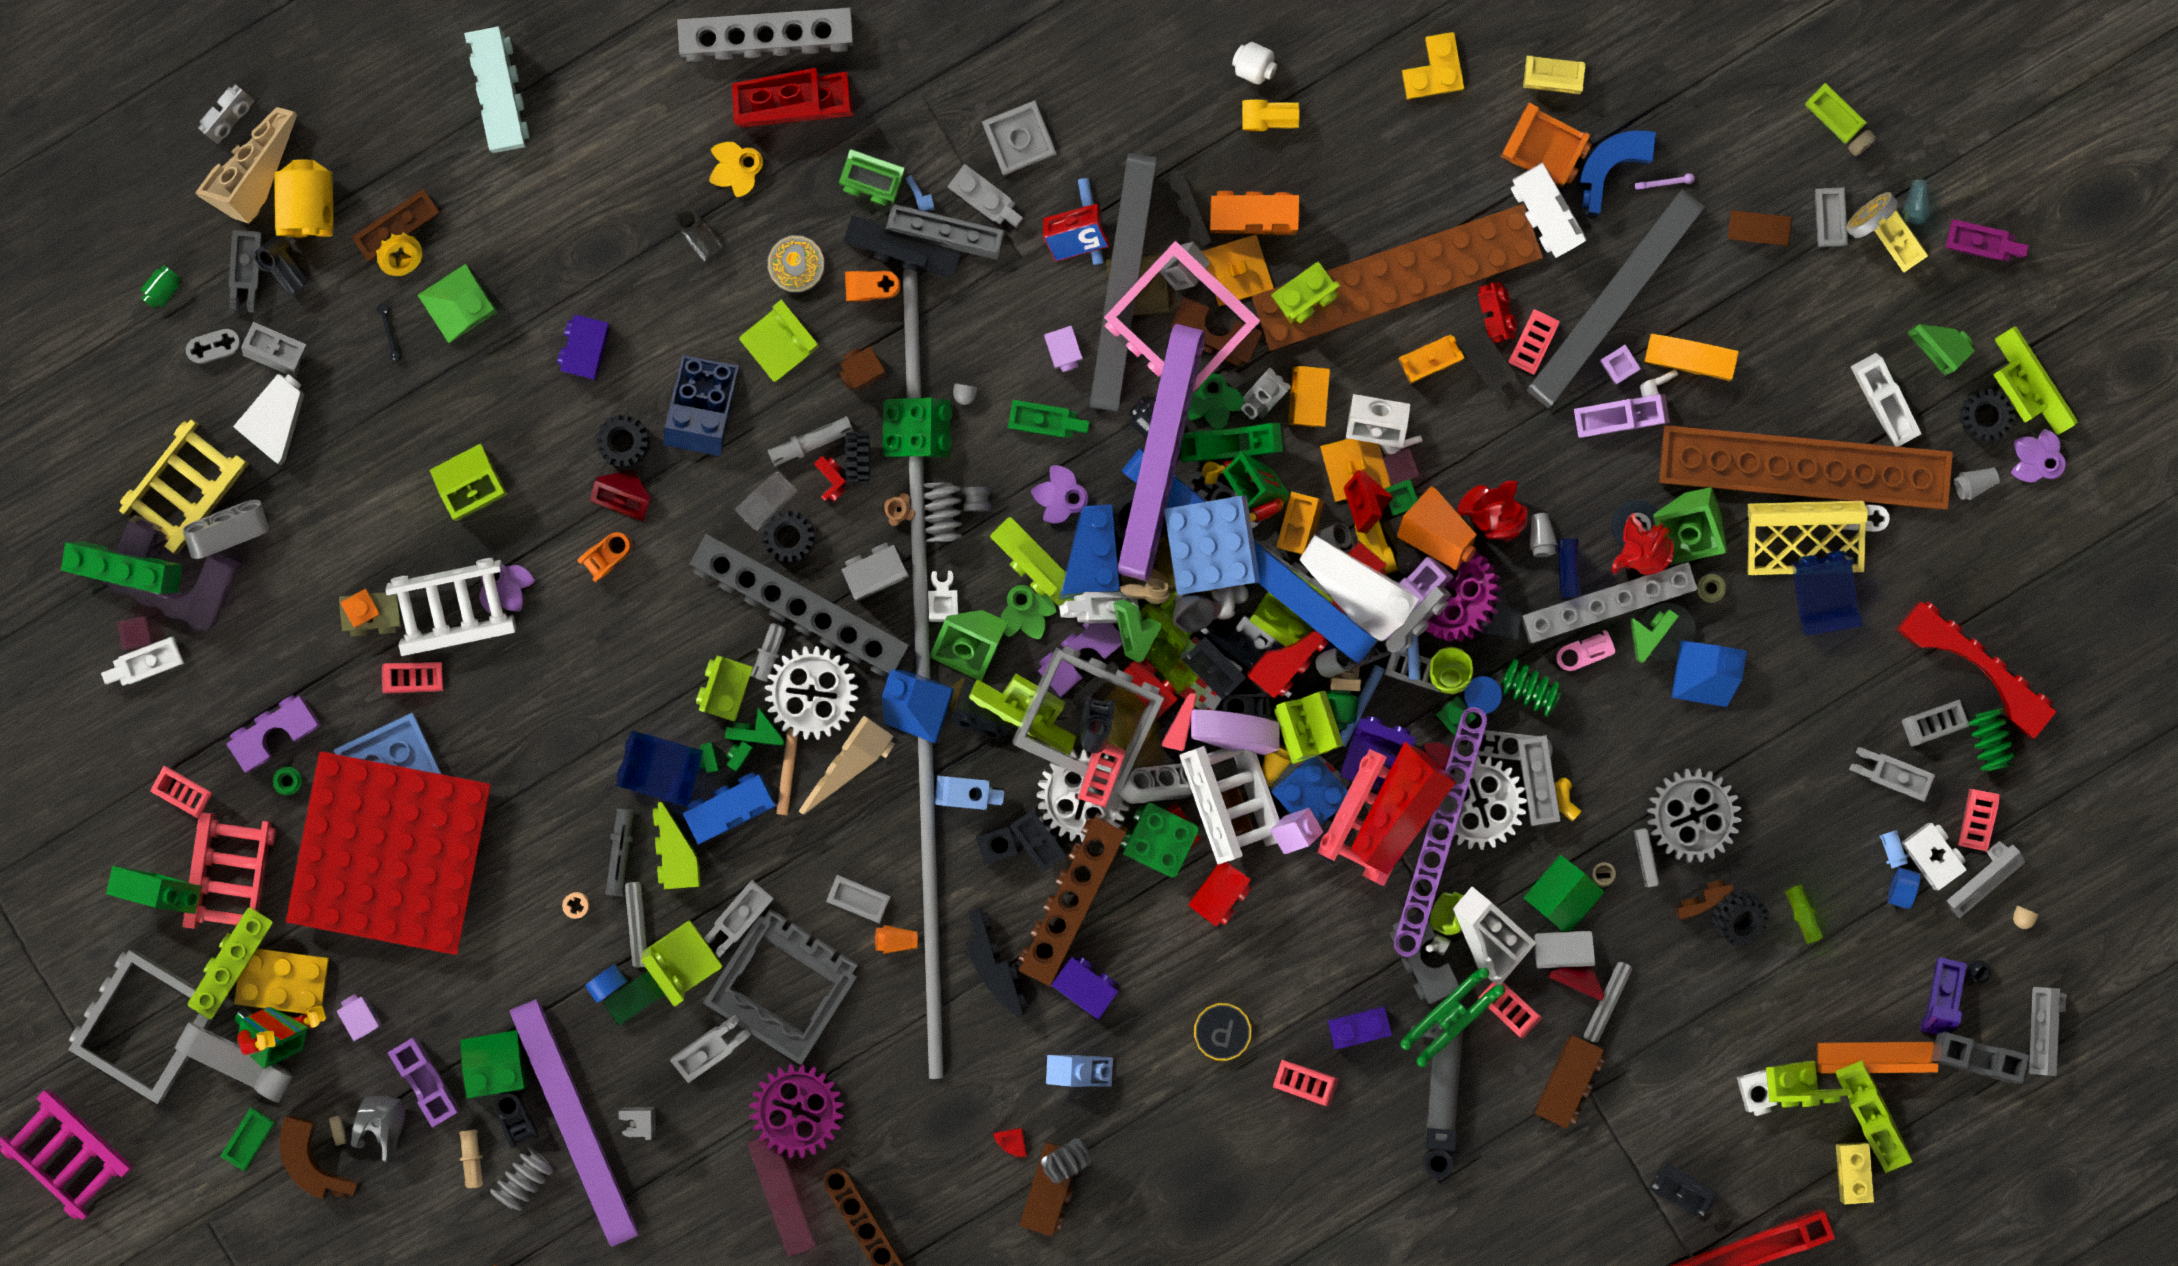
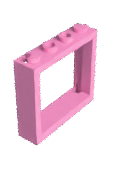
M1174 241L1104 316L1108 321L1104 326L1116 337L1122 334L1129 341L1125 346L1137 357L1143 354L1148 358L1150 362L1147 366L1160 377L1164 361L1130 331L1117 316L1166 263L1175 256L1245 322L1241 329L1198 373L1194 392L1260 320L1181 245Z

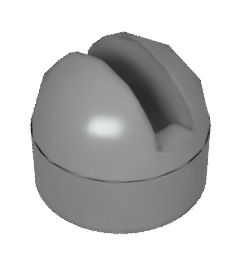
M954 383V399L962 405L970 404L976 396L977 387Z

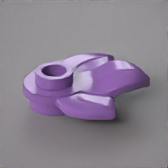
M2043 429L2038 439L2020 437L2014 441L2015 451L2022 461L2013 468L2011 473L2019 480L2033 483L2042 477L2055 479L2060 477L2065 471L2066 462L2063 455L2059 453L2060 441L2056 434L2050 430ZM2050 459L2056 461V466L2052 469H2048L2045 466L2046 462Z
M1058 465L1050 466L1051 482L1039 484L1031 490L1034 499L1042 506L1047 507L1043 520L1049 523H1061L1071 513L1080 512L1082 507L1088 504V494L1082 486L1076 484L1074 474L1069 469ZM1077 494L1080 497L1079 502L1071 504L1068 501L1069 495Z
M502 564L501 572H499L500 577L495 581L501 606L510 611L520 612L523 607L521 588L532 585L535 582L534 578L525 568L519 565L506 567ZM480 576L483 586L479 599L484 609L491 613L483 577Z

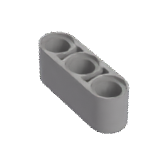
M249 500L192 522L182 530L190 556L199 559L266 533L269 527L261 501Z
M1181 763L1137 768L1127 777L1119 794L1126 802L1137 804L1187 798L1192 794V790Z

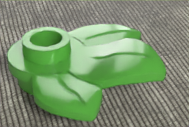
M1018 585L1013 587L1007 596L1008 606L1001 614V619L1008 622L1004 633L1007 637H1010L1021 629L1028 636L1041 639L1045 630L1044 617L1057 612L1054 602L1047 595L1041 597L1039 594H1035L1028 586ZM1019 594L1026 595V604H1017L1016 597Z

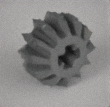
M1074 1138L1043 1157L1041 1164L1047 1177L1053 1183H1059L1089 1165L1092 1158L1086 1145L1080 1139Z

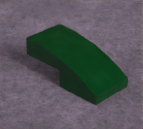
M647 971L602 1003L619 1026L665 995V993L650 972Z

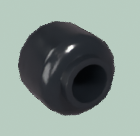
M1142 397L1129 413V416L1132 417L1130 425L1145 438H1147L1156 401L1155 397L1147 399Z

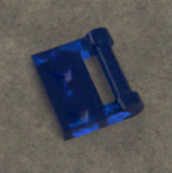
M1561 539L1557 541L1560 599L1581 597V588H1579L1577 574V547H1579V539Z

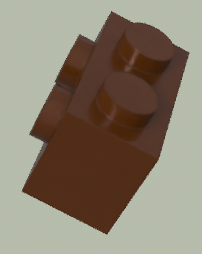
M871 346L861 352L858 348L848 352L843 356L845 361L840 363L844 369L839 372L847 388L854 387L856 392L887 376Z

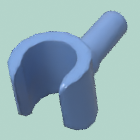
M912 175L906 177V181L916 198L918 209L925 212L935 210L931 194L922 196Z

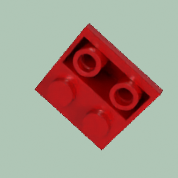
M1227 862L1217 864L1188 903V906L1216 927L1220 922L1225 925L1235 912L1231 909L1232 905L1237 899L1242 902L1252 889L1248 885L1251 879Z

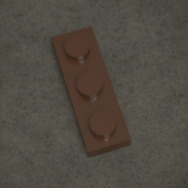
M422 189L354 235L352 239L367 261L370 262L377 257L376 250L380 249L381 242L391 238V234L401 235L404 232L410 235L441 213L426 191Z

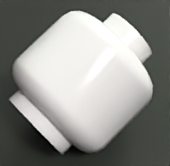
M1249 42L1245 46L1241 45L1236 51L1232 65L1235 66L1236 75L1254 84H1261L1266 78L1270 80L1277 69V64L1274 63V52L1254 42Z

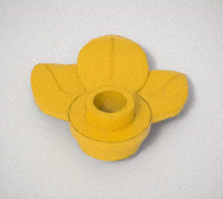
M723 142L712 147L711 152L720 163L714 168L710 176V182L720 187L732 186L736 197L748 194L754 187L755 175L763 167L761 154L754 148L742 149L734 142ZM748 157L754 159V165L750 168L744 166V160Z

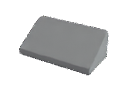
M1591 931L1537 933L1534 935V941L1536 942L1534 952L1537 968L1595 966L1593 935Z

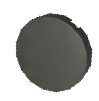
M1665 602L1654 605L1644 612L1639 621L1640 624L1651 631L1653 627L1649 624L1659 611L1665 613L1666 610L1670 609L1679 616L1650 653L1651 656L1657 659L1671 660L1678 658L1680 641H1695L1696 627L1693 617L1685 608L1678 604Z

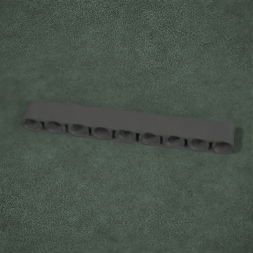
M1128 153L1090 408L1115 412L1119 410L1128 348L1125 345L1129 341L1122 334L1118 337L1114 336L1104 326L1108 322L1104 316L1139 280L1157 157ZM1136 297L1117 316L1130 331Z
M1684 189L1677 194L1526 390L1528 394L1548 409L1551 407L1695 221L1705 205Z

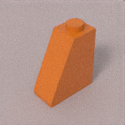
M1431 486L1402 518L1397 537L1454 570H1457L1463 562L1468 563L1473 557L1476 550L1473 547L1476 533L1434 487Z

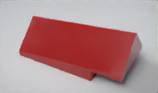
M817 68L732 83L733 120L740 128L855 116L847 71L818 76Z

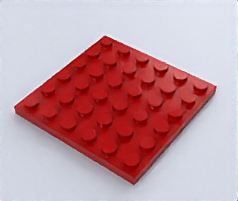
M319 751L286 923L458 955L492 784Z

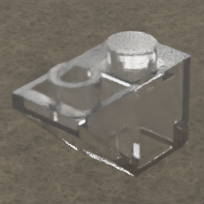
M777 470L759 485L735 511L755 531H758L798 491Z

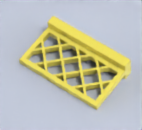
M1864 501L1748 504V575L1864 572L1865 528L1868 514ZM1847 524H1859L1858 533L1850 540L1840 532ZM1797 525L1803 532L1791 542L1782 532L1789 526ZM1818 525H1827L1832 531L1821 541L1811 533ZM1757 526H1768L1774 533L1764 542H1761L1755 536V528ZM1808 535L1817 545L1805 555L1796 546ZM1837 535L1846 544L1834 554L1825 545ZM1779 536L1788 546L1778 555H1775L1767 546ZM1755 542L1759 545V547L1756 548V549H1755ZM1822 548L1831 558L1824 565H1816L1810 559ZM1850 548L1858 554L1857 564H1844L1839 558ZM1793 549L1802 559L1795 565L1787 566L1782 559ZM1763 550L1773 558L1766 566H1755V558Z

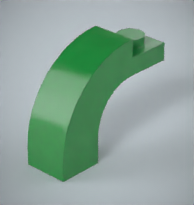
M1280 423L1184 433L1180 447L1182 463L1235 459L1241 452L1250 457L1283 452Z

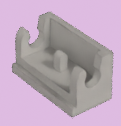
M253 322L241 349L243 356L296 378L300 370V362L306 357L305 348L307 345Z
M624 1107L619 1110V1119L633 1120L630 1122L631 1127L622 1131L623 1135L627 1137H645V1140H652L656 1136L655 1107Z

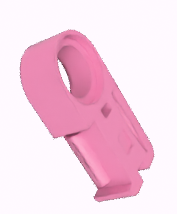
M1603 630V635L1600 633L1582 640V644L1578 640L1563 646L1556 655L1558 666L1565 671H1573L1613 655L1615 648L1609 633ZM1568 649L1575 651L1578 656L1577 663L1571 667L1564 665L1561 660L1563 652Z

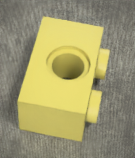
M1866 1142L1836 1144L1840 1202L1843 1204L1874 1202L1869 1144Z

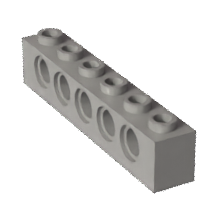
M850 8L677 19L679 54L681 58L686 57L687 62L703 61L704 56L714 55L716 60H727L733 58L732 54L743 53L745 58L761 57V52H773V56L790 55V50H802V54L819 53V48H830L831 52L848 51V46H854L852 12ZM820 25H828L832 31L829 37L821 39L815 35L816 29ZM791 27L802 29L803 34L799 40L792 41L787 38V31ZM761 30H772L774 32L773 39L767 43L759 41L758 34ZM742 31L745 34L744 41L738 45L732 44L729 41L732 32ZM705 33L715 34L716 41L712 46L706 47L701 44V37Z
M1689 562L1662 570L1656 574L1637 578L1521 616V621L1530 644L1695 591L1697 587Z

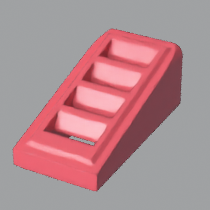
M1534 309L1508 363L1534 375L1560 321ZM1535 320L1550 327L1549 331L1547 332L1534 326ZM1531 331L1544 337L1543 343L1528 336L1529 332ZM1524 342L1539 348V352L1536 353L1523 347ZM1519 352L1535 359L1533 364L1519 358Z
M442 662L385 663L382 665L383 694L443 691ZM415 669H421V686H416ZM427 669L433 670V685H428ZM392 670H397V686H392ZM404 670H409V686H404Z
M1190 693L1166 733L1161 746L1179 751L1184 750L1191 723V711L1194 710L1197 699L1196 694Z
M1107 743L1102 752L1092 753L1078 799L1106 808L1126 755L1123 748ZM1101 753L1115 757L1114 761L1100 757ZM1097 764L1111 768L1110 773L1097 769ZM1094 775L1106 779L1107 783L1104 784L1092 780V777ZM1089 786L1104 791L1103 795L1088 791Z
M163 766L150 792L196 818L200 817L212 795V792L166 766ZM176 779L177 781L170 794L167 793L172 781ZM183 783L185 786L177 799L175 796ZM192 788L193 791L185 804L183 800L189 789ZM201 793L202 796L195 809L192 808L191 805L197 794Z
M1969 789L1958 846L1988 851L2000 794ZM1976 799L1990 802L1989 807L1975 805ZM1973 811L1988 813L1987 819L1972 816ZM1971 822L1985 824V830L1971 828L1970 824ZM1968 833L1983 836L1982 842L1967 839Z
M1492 982V984L1479 996L1478 999H1480L1486 992H1488L1496 984ZM1502 982L1501 985L1504 986L1505 993L1494 1004L1489 1005L1488 1008L1520 1038L1524 1039L1540 1022L1542 1017ZM1511 997L1513 1000L1501 1012L1498 1008ZM1518 1004H1519L1522 1008H1521V1009L1519 1010V1012L1510 1020L1507 1016H1508V1015L1518 1006ZM1526 1013L1531 1015L1520 1028L1516 1025Z
M1281 1060L1273 1087L1318 1104L1330 1106L1339 1083V1078ZM1289 1069H1292L1294 1072L1288 1086L1284 1083ZM1300 1073H1303L1305 1076L1301 1088L1297 1089L1296 1085ZM1314 1077L1316 1081L1312 1093H1309L1307 1090L1311 1078ZM1323 1081L1328 1082L1323 1097L1318 1096Z

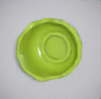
M1451 646L1443 648L1432 657L1430 662V679L1432 684L1441 693L1456 694L1462 692L1472 682V659L1461 648Z
M1455 891L1453 894L1444 892L1440 895L1430 914L1429 922L1433 930L1445 935H1455L1462 931L1453 908L1464 895Z

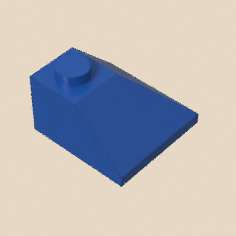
M1680 641L1671 698L1727 707L1742 681L1747 651L1717 645Z
M890 669L882 694L884 724L937 743L955 688L904 669Z

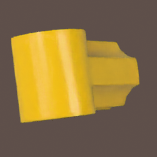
M1267 100L1242 101V130L1267 131L1268 128H1299V103H1268Z
M1378 521L1367 534L1357 532L1356 526H1354L1358 541L1362 542L1386 562L1387 565L1384 567V570L1387 573L1385 575L1396 572V562L1390 546L1387 547L1380 522Z

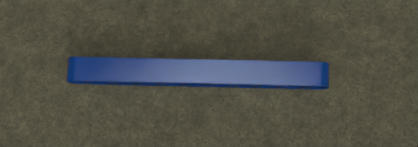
M1141 448L1135 452L1121 470L1136 484L1144 450ZM1174 475L1167 508L1207 502ZM1254 540L1260 582L1258 583L1348 657L1360 664L1377 640Z

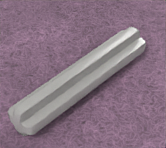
M629 882L625 884L632 966L639 968L645 967L641 961L642 951L647 948L640 882Z
M1620 961L1617 963L1604 990L1603 1001H1599L1584 1033L1585 1039L1593 1043L1599 1042L1631 974L1632 967Z

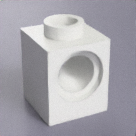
M1766 1070L1737 1077L1747 1112L1754 1111V1115L1758 1116L1771 1112V1107L1777 1105V1102H1769ZM1756 1086H1762L1765 1090V1096L1759 1102H1754L1750 1095L1751 1090Z

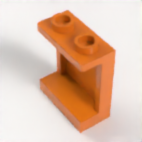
M1528 103L1500 157L1527 171L1543 162L1556 186L1562 189L1565 183L1571 185L1579 170L1574 167L1578 158L1584 159L1592 143L1588 142L1590 134L1582 133L1539 111V107Z

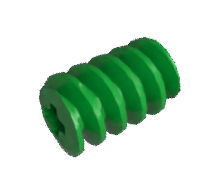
M1514 659L1499 686L1504 685L1503 694L1507 695L1511 690H1514V700L1524 695L1525 706L1535 701L1534 711L1537 712L1544 706V716H1549L1564 688L1558 692L1559 682L1557 681L1548 686V676H1544L1538 681L1539 672L1537 670L1528 675L1529 666L1527 665L1518 670V660Z
M2003 708L1974 714L1976 718L1969 722V726L1978 727V730L1971 734L1972 737L1981 738V741L1975 744L1974 747L1984 749V752L1978 755L1977 759L1987 761L1985 765L1980 767V771H1992L2015 765L2008 763V761L2015 757V754L2005 752L2006 749L2012 746V742L2002 740L2009 735V731L2000 730V727L2007 722L2005 719L1997 718L1998 715L2004 712Z

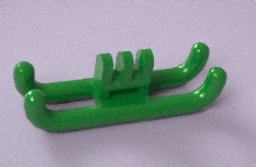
M1481 967L1476 970L1402 1039L1401 1047L1404 1050H1409L1437 1022L1445 1030L1417 1057L1416 1063L1419 1067H1425L1436 1054L1489 1005L1505 993L1504 986L1498 984L1486 992L1468 1010L1459 1003L1472 989L1489 976L1487 968Z

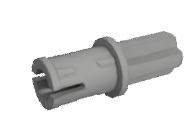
M774 623L770 625L762 648L758 647L757 651H759L750 676L768 682L767 676L771 673L776 658L780 656L777 652L785 634L783 626Z

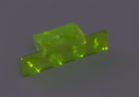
M1148 602L1140 611L1142 621L1151 618L1161 623L1162 626L1145 658L1181 693L1198 679V676L1180 659V656L1192 641L1182 630L1174 625L1173 621L1157 604ZM1113 623L1115 627L1119 630L1118 623Z

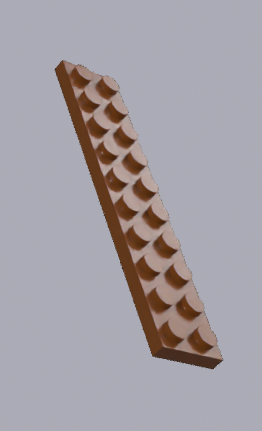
M1525 204L1327 270L1326 273L1333 282L1338 281L1340 284L1338 291H1336L1338 296L1325 307L1320 303L1313 308L1315 311L1313 315L1301 324L1297 320L1290 323L1271 297V294L1281 287L1251 296L1269 351L1280 349L1543 259L1533 227L1525 215L1527 212Z
M1665 425L1663 427L1659 484L1702 488L1712 487L1713 489L1844 501H1864L1866 503L1947 510L1953 452Z

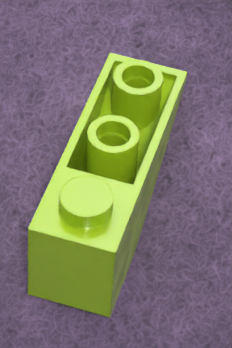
M658 802V808L653 809L654 826H659L660 837H655L656 854L662 855V866L657 867L659 884L664 883V889L701 886L699 857L666 804Z

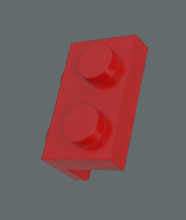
M1145 658L1141 662L1133 661L1123 672L1133 676L1132 682L1140 686L1147 682L1160 689L1158 694L1164 697L1155 717L1158 719L1177 700L1174 696L1177 690L1166 679L1160 682L1153 675L1157 670ZM1127 690L1146 708L1149 702L1148 699Z

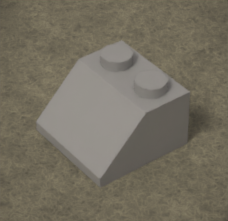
M886 542L871 549L873 555L862 559L861 555H858L845 562L847 567L841 570L857 602L909 578L895 545L889 547Z

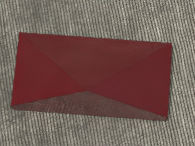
M633 470L597 477L590 497L591 502L641 521L645 519L651 499Z
M1592 966L1560 967L1548 972L1547 977L1603 1001L1604 994Z

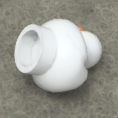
M1244 585L1207 590L1204 591L1203 595L1209 599H1216L1221 604L1222 609L1217 617L1218 619H1229L1235 615V603H1244L1248 599L1249 593Z

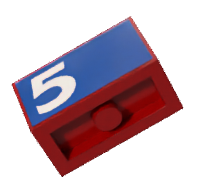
M1098 203L1043 218V238L1055 262L1109 247V241L1101 227V210Z

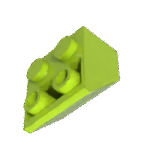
M481 443L430 469L437 490L454 521H459L508 495Z

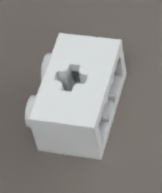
M1927 823L1902 841L1901 844L1932 888L1939 891L1966 871V868L1963 866V863L1966 861L1957 848L1952 850L1946 842L1949 837L1939 824L1934 826L1933 823ZM1932 848L1934 850H1941V853L1938 855L1941 859L1940 861L1930 860V857L1933 855Z

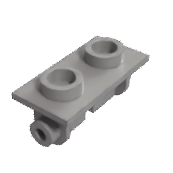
M236 84L232 88L228 87L217 101L223 109L219 112L212 107L202 120L199 121L201 125L198 129L216 144H219L223 138L228 136L237 121L248 112L255 100Z

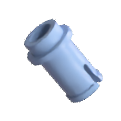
M1897 830L1879 836L1888 857L1886 863H1890L1891 868L1908 863L1907 857L1909 855H1905Z

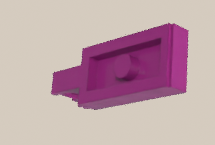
M1952 219L1945 248L1998 261H2009L2010 256L2026 257L2029 245L2014 242L2015 235H2011L2007 231Z

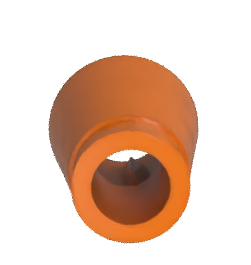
M883 925V928H876V951H882L885 954L917 949V931Z

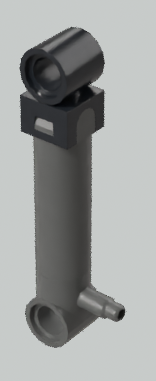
M1437 1022L1422 1037H1434L1435 1040L1445 1030ZM1464 1030L1432 1058L1428 1116L1424 1147L1431 1150L1424 1155L1423 1167L1430 1176L1437 1179L1445 1178L1453 1169V1159L1448 1150L1455 1151V1129ZM1438 1155L1443 1156L1446 1159L1445 1167L1440 1171L1433 1170L1430 1166L1431 1159Z

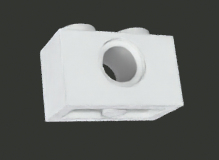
M1353 394L1346 438L1403 448L1410 404Z

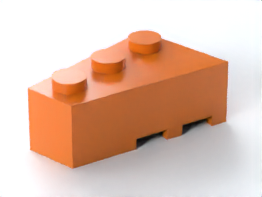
M1217 191V196H1211L1210 233L1296 235L1298 232L1299 195H1292V193L1277 192L1275 195H1263V192H1246V195H1234L1233 191Z

